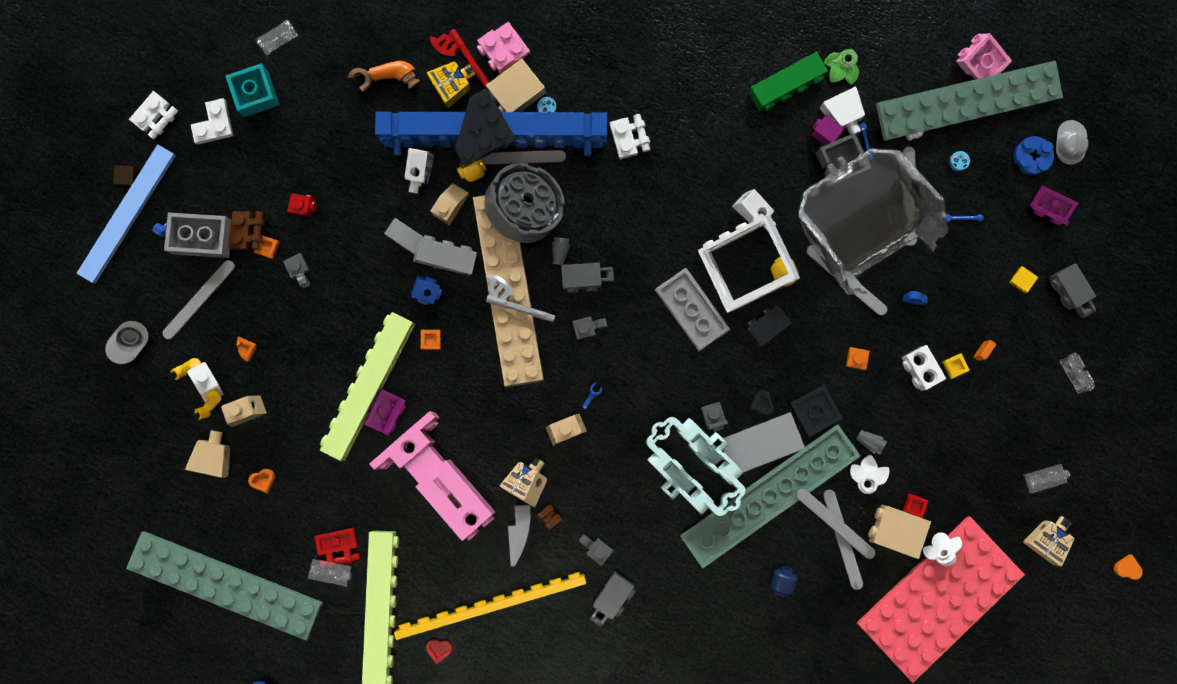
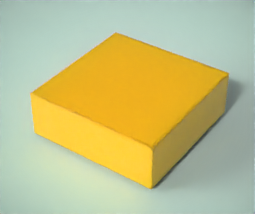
M1022 266L1013 276L1010 283L1022 292L1028 293L1038 277Z
M962 354L942 361L950 379L970 371Z

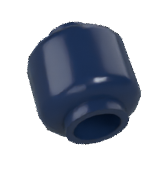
M782 566V569L774 570L770 587L774 590V594L788 597L794 594L796 590L798 576L793 572L792 568Z

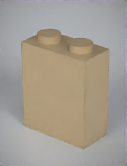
M520 59L486 85L492 98L499 105L500 112H522L546 94L545 87L523 59Z
M886 505L878 507L875 513V525L869 531V541L919 559L931 521Z

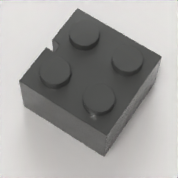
M855 133L825 145L816 152L822 169L826 168L824 173L831 187L864 174L871 168Z

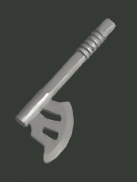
M486 275L490 281L488 288L490 295L487 296V303L554 322L555 315L507 301V298L513 295L510 285L499 276ZM498 282L499 286L494 290L495 284ZM503 289H505V292L502 294V296L498 298L499 293Z

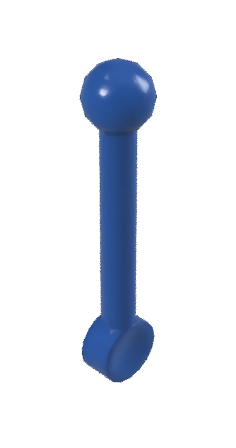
M861 123L859 127L862 131L867 151L866 158L868 161H872L874 156L871 154L868 143L867 125Z
M946 214L943 217L945 222L950 220H977L981 222L984 219L981 214L977 216H951Z

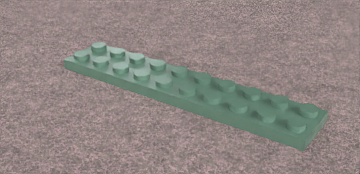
M1056 61L879 102L876 103L885 141L1063 98L1057 64Z
M836 424L802 450L747 487L745 494L740 499L741 503L738 509L728 511L723 516H718L712 512L682 533L680 537L700 566L704 568L799 500L796 496L799 489H805L810 493L858 459L860 454L839 425ZM734 497L728 501L727 506L734 505Z
M145 531L141 532L126 568L304 640H308L323 603Z

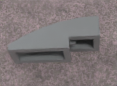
M396 218L384 233L388 238L412 254H415L418 239L424 238Z
M529 504L515 506L516 525L508 526L511 566L516 565L527 542L531 523V505Z

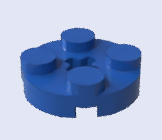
M1033 136L1026 138L1016 146L1013 155L1014 162L1018 164L1020 170L1025 174H1040L1049 169L1053 163V145L1041 137ZM1035 152L1038 158L1032 160L1033 157L1030 156V153Z

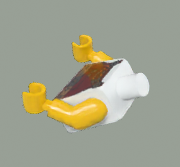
M193 358L183 365L172 369L171 373L175 372L177 374L175 380L186 376L187 373L189 374L205 401L204 407L195 409V414L200 413L199 420L210 416V411L221 401V396L224 394L205 362L201 363L197 358Z

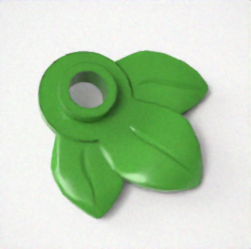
M845 49L841 53H832L825 59L824 64L831 67L829 72L831 83L845 78L852 85L857 80L859 75V69L856 65L858 56L854 50ZM846 55H850L852 57V60L850 62L845 61Z

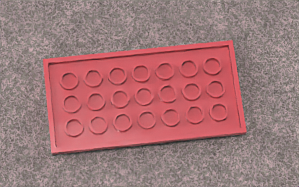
M969 516L948 535L949 539L960 537L962 541V548L956 553V561L953 565L943 566L937 560H929L925 557L857 622L912 683L1025 575Z

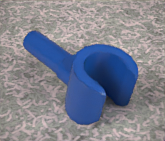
M157 223L152 230L155 234L163 237L166 235L167 223L164 226Z
M596 383L590 388L589 397L582 406L584 409H587L592 399L602 391V387L597 393L592 390Z

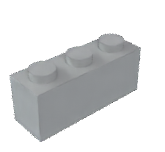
M424 235V238L421 237L417 241L413 262L469 276L472 275L477 252L472 251V248L461 245V248L453 246V242L443 240L441 243L435 241L434 237Z

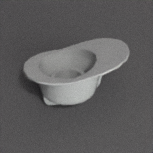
M1069 120L1062 123L1058 128L1056 154L1063 163L1076 164L1084 158L1087 151V132L1082 124Z
M128 321L121 324L106 344L105 352L107 357L117 364L131 362L148 341L147 329L136 321Z

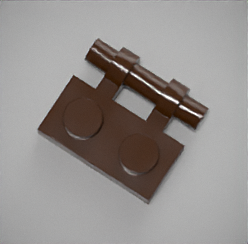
M233 211L228 248L231 250H249L250 243H252L251 249L259 250L263 239L261 231L265 222L263 219L264 213L256 211L255 218H253L254 214L252 212Z

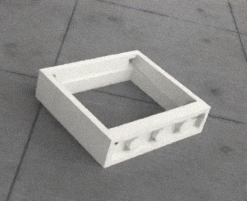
M761 214L752 218L753 222L749 224L745 222L736 226V231L732 233L727 231L719 235L720 239L717 241H707L703 244V248L698 250L727 312L734 311L800 279L770 215L764 216ZM766 225L789 274L733 300L711 252Z

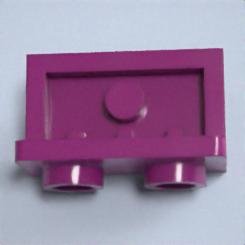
M1042 185L1030 206L1034 209L1033 213L1041 217L1047 215L1051 217L1050 221L1061 226L1062 223L1065 225L1069 224L1068 219L1078 205V202Z
M380 389L364 424L383 432L385 435H389L396 427L398 415H401L405 409V400Z

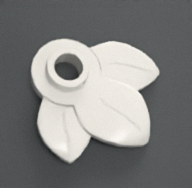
M868 455L862 460L860 466L856 464L851 465L850 474L852 479L858 483V488L861 492L871 494L876 491L878 485H882L887 481L889 468H877L874 458ZM867 480L870 482V486L868 488L864 486V483Z
M937 533L933 536L932 545L923 547V553L929 560H937L943 566H951L956 561V553L962 548V541L960 537L949 539L945 533Z

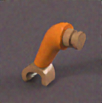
M405 61L390 62L370 68L369 71L355 68L348 76L355 79L360 74L365 76V83L359 87L362 91H366L371 86L372 80L378 81L395 78L408 84V89L413 88L420 82L419 79H415V68Z

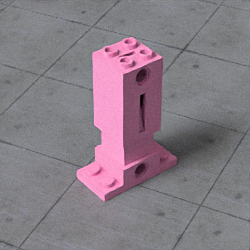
M429 411L376 457L370 465L374 470H386L395 462L400 469L406 468L419 483L415 487L462 541L466 538L470 540L479 532L477 529L479 526L485 527L494 519L492 515L495 511L451 460H444L432 446L435 441L426 431H431L438 425L437 420L440 418L435 412ZM411 443H413L415 446L413 453L409 451V445ZM470 514L476 516V524L469 521Z

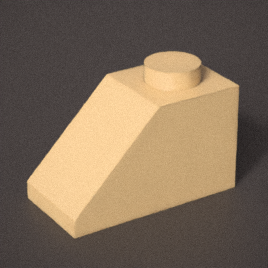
M452 184L440 195L431 209V213L450 225L469 193Z

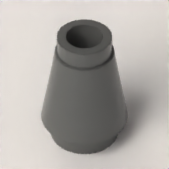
M554 237V242H552V264L564 265L571 245L569 244V239Z
M863 430L860 431L856 439L873 454L877 453L879 455L887 443L883 437Z

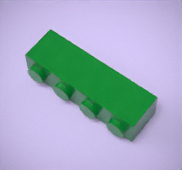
M815 52L751 86L748 93L759 112L764 109L768 111L776 106L775 103L780 100L785 102L790 99L793 93H802L808 89V85L812 83L816 85L822 82L828 70L819 54Z

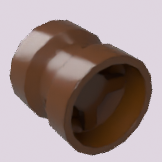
M551 504L536 515L537 519L544 523V528L547 531L562 520L561 516L554 512Z

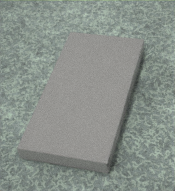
M687 268L655 289L698 352L730 330Z
M791 412L723 438L728 444L723 449V452L743 472L804 448Z

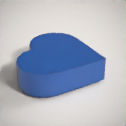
M910 291L903 296V302L926 305L928 300L926 295L917 291Z

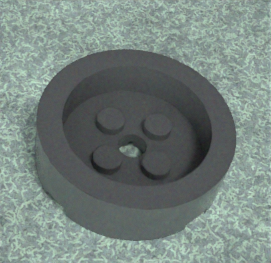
M515 163L503 168L487 188L484 200L486 214L492 225L505 237L522 243H532L545 238L560 222L563 216V205L565 204L562 190L556 180L539 167L537 169L528 166V163ZM523 196L529 197L531 199V203L523 201Z

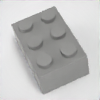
M168 213L164 251L173 255L229 258L230 249L228 245L232 220L226 216Z

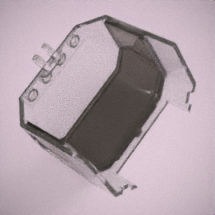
M870 149L860 154L858 158L850 163H847L841 156L838 158V164L841 167L839 170H836V167L830 163L827 165L830 174L804 191L798 214L804 234L832 276L848 295L854 294L855 291L867 294L855 277L906 244L920 237L933 252L937 247L935 242L939 237L943 238L948 232L944 198L899 150Z

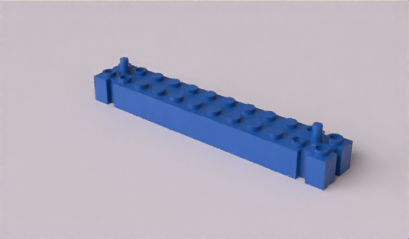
M376 112L375 135L385 147H394V155H401V144L404 147L422 145V147L430 148L433 145H441V147L449 148L457 144L466 112ZM501 112L516 140L502 148H507L509 145H516L518 148H526L527 145H535L537 148H545L546 145H554L555 148L573 145L574 148L584 147V156H591V147L602 148L607 143V113Z

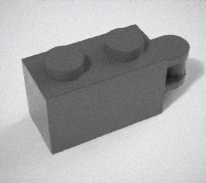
M600 262L561 265L563 291L567 290V293H578L579 289H586V292L598 291V288H601V283L614 281L613 267L600 268ZM600 272H606V278H601Z
M1077 264L1070 265L1049 277L1051 286L1059 293L1062 304L1068 310L1075 308L1081 318L1096 312V308L1091 301L1096 295Z
M614 571L594 601L593 607L596 609L589 620L601 628L608 617L612 620L615 616L619 617L624 609L623 603L625 600L629 601L635 593L633 590L634 584ZM599 611L604 614L603 618L597 616Z

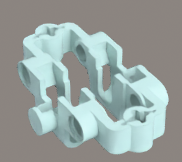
M670 417L664 422L653 425L651 429L652 434L647 438L646 444L654 453L647 460L667 480L661 486V489L672 500L680 493L700 514H703L709 508L714 514L723 516L728 511H734L739 508L740 499L745 494V487L737 479L743 474V471L722 452L728 444L719 434L715 432L709 438L690 418L681 424L676 418ZM668 423L663 431L665 435H658L652 439L657 433L656 427L661 428ZM672 425L689 443V448L712 471L718 473L725 481L736 488L732 493L727 492L722 495L721 504L718 507L702 490L703 487L688 475L675 459H672L663 449L658 448L654 444L657 440H663L669 436V428ZM717 439L721 442L718 447L713 444ZM725 460L718 468L715 466L719 461ZM671 485L675 488L672 493L667 490ZM694 487L698 488L691 496L688 495L691 489ZM728 497H729V498H733V497H734V499H733L734 505H733V506H732V505H728V506L726 505V504L728 503V501L726 500Z

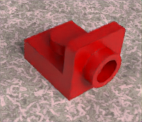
M291 193L287 212L311 217L312 212L314 213L316 210L315 198L311 195L303 196Z

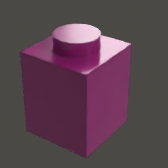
M825 116L823 120L818 119L813 125L814 131L811 136L822 144L828 145L838 138L844 128L828 116Z

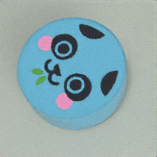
M550 97L541 98L537 104L538 112H556L555 101Z
M963 151L955 152L949 159V165L955 171L964 170L970 163L968 154Z

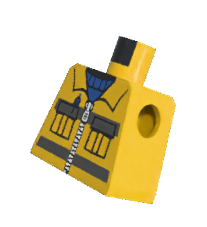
M452 62L427 72V75L443 102L449 108L471 89L467 79L474 76L475 72L471 65L460 70L456 62Z

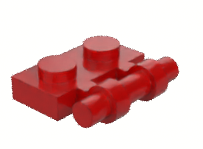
M355 528L315 536L318 555L326 554L327 558L320 561L321 568H336V565L345 563L350 565L361 559L360 553H351V548L358 547ZM343 550L344 556L334 557L333 552Z

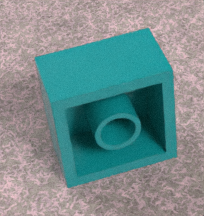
M262 63L226 75L236 109L243 117L279 106L269 72Z

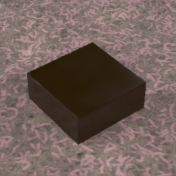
M115 166L113 184L116 186H132L136 180V167Z

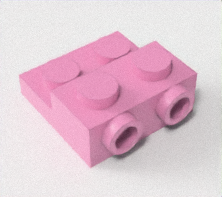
M509 22L496 31L491 30L477 40L479 45L477 49L482 56H487L489 59L488 64L493 71L497 70L499 74H502L520 59L530 54V50Z
M988 33L976 35L971 40L973 44L959 52V59L956 62L967 75H972L976 80L1000 74L1012 60L993 36Z

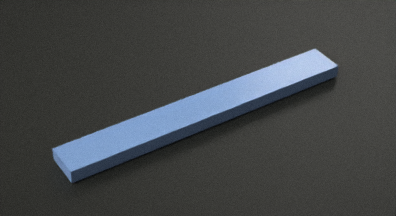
M159 145L156 146L77 274L92 283L97 282L176 156L175 154Z

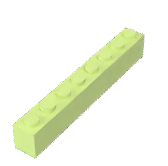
M393 312L386 316L382 332L377 333L373 349H369L365 356L366 363L358 369L356 374L358 378L355 384L352 383L350 385L346 401L343 400L341 402L337 418H333L329 428L331 430L328 436L325 435L321 440L320 445L322 447L320 451L340 461H345L380 389L383 388L415 326L413 322Z
M396 531L369 532L362 684H392L393 677L390 676V668L393 667L394 661L393 655H391V648L394 647V635H391L392 628L395 626V615H392V610L396 606V596H393V588L397 586V576H394V568H397L398 556H395V548H398L399 537L396 536Z

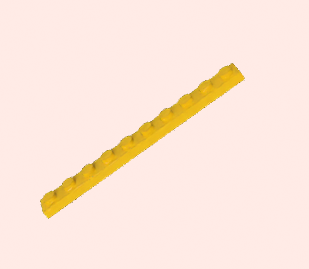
M579 572L568 575L569 579L561 581V578L550 580L548 585L536 584L531 586V590L525 592L523 589L513 591L511 596L499 595L493 597V601L487 603L485 600L478 601L471 608L461 606L456 608L454 613L448 614V611L436 614L437 618L429 620V617H424L417 620L418 623L410 625V622L399 625V629L394 632L395 638L398 640L586 584L585 575H580Z

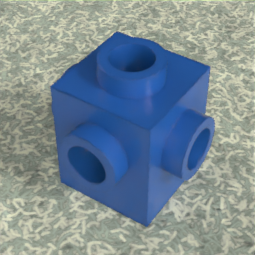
M417 275L411 297L418 299L417 301L424 305L434 304L435 299L439 300L442 289H439L440 285L437 279L430 276L424 278Z

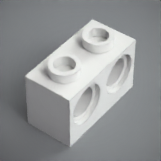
M927 345L901 357L903 359V367L907 372L911 373L913 377L912 382L920 391L927 390L946 379ZM915 356H918L921 360L919 366L914 363ZM925 372L930 375L929 382H926L923 378Z

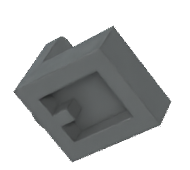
M720 402L701 407L707 429H713V432L725 429L724 425L728 424V422L725 420Z

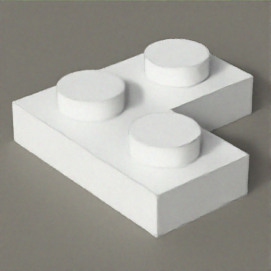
M222 98L205 102L209 120L191 125L194 143L202 144L234 136L226 100Z

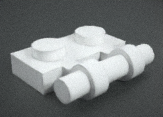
M153 91L129 120L145 133L152 128L148 135L155 139L158 134L161 135L164 132V127L175 119L174 116L178 110L172 106L166 111L170 104ZM161 115H163V117L161 118V120H160L157 124H155V122L157 121V119H158Z
M640 114L633 116L635 122L633 124H629L628 117L609 123L619 160L637 155L636 147L642 146L643 152L650 151V140L646 136L645 123L641 119ZM637 130L639 139L634 140L632 131Z

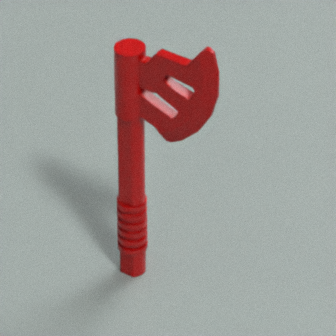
M455 29L449 32L450 35L443 34L439 38L430 37L433 47L443 55L455 56L459 48L480 82L487 88L486 85L489 83L487 77ZM455 42L448 50L447 48L449 47L450 43Z

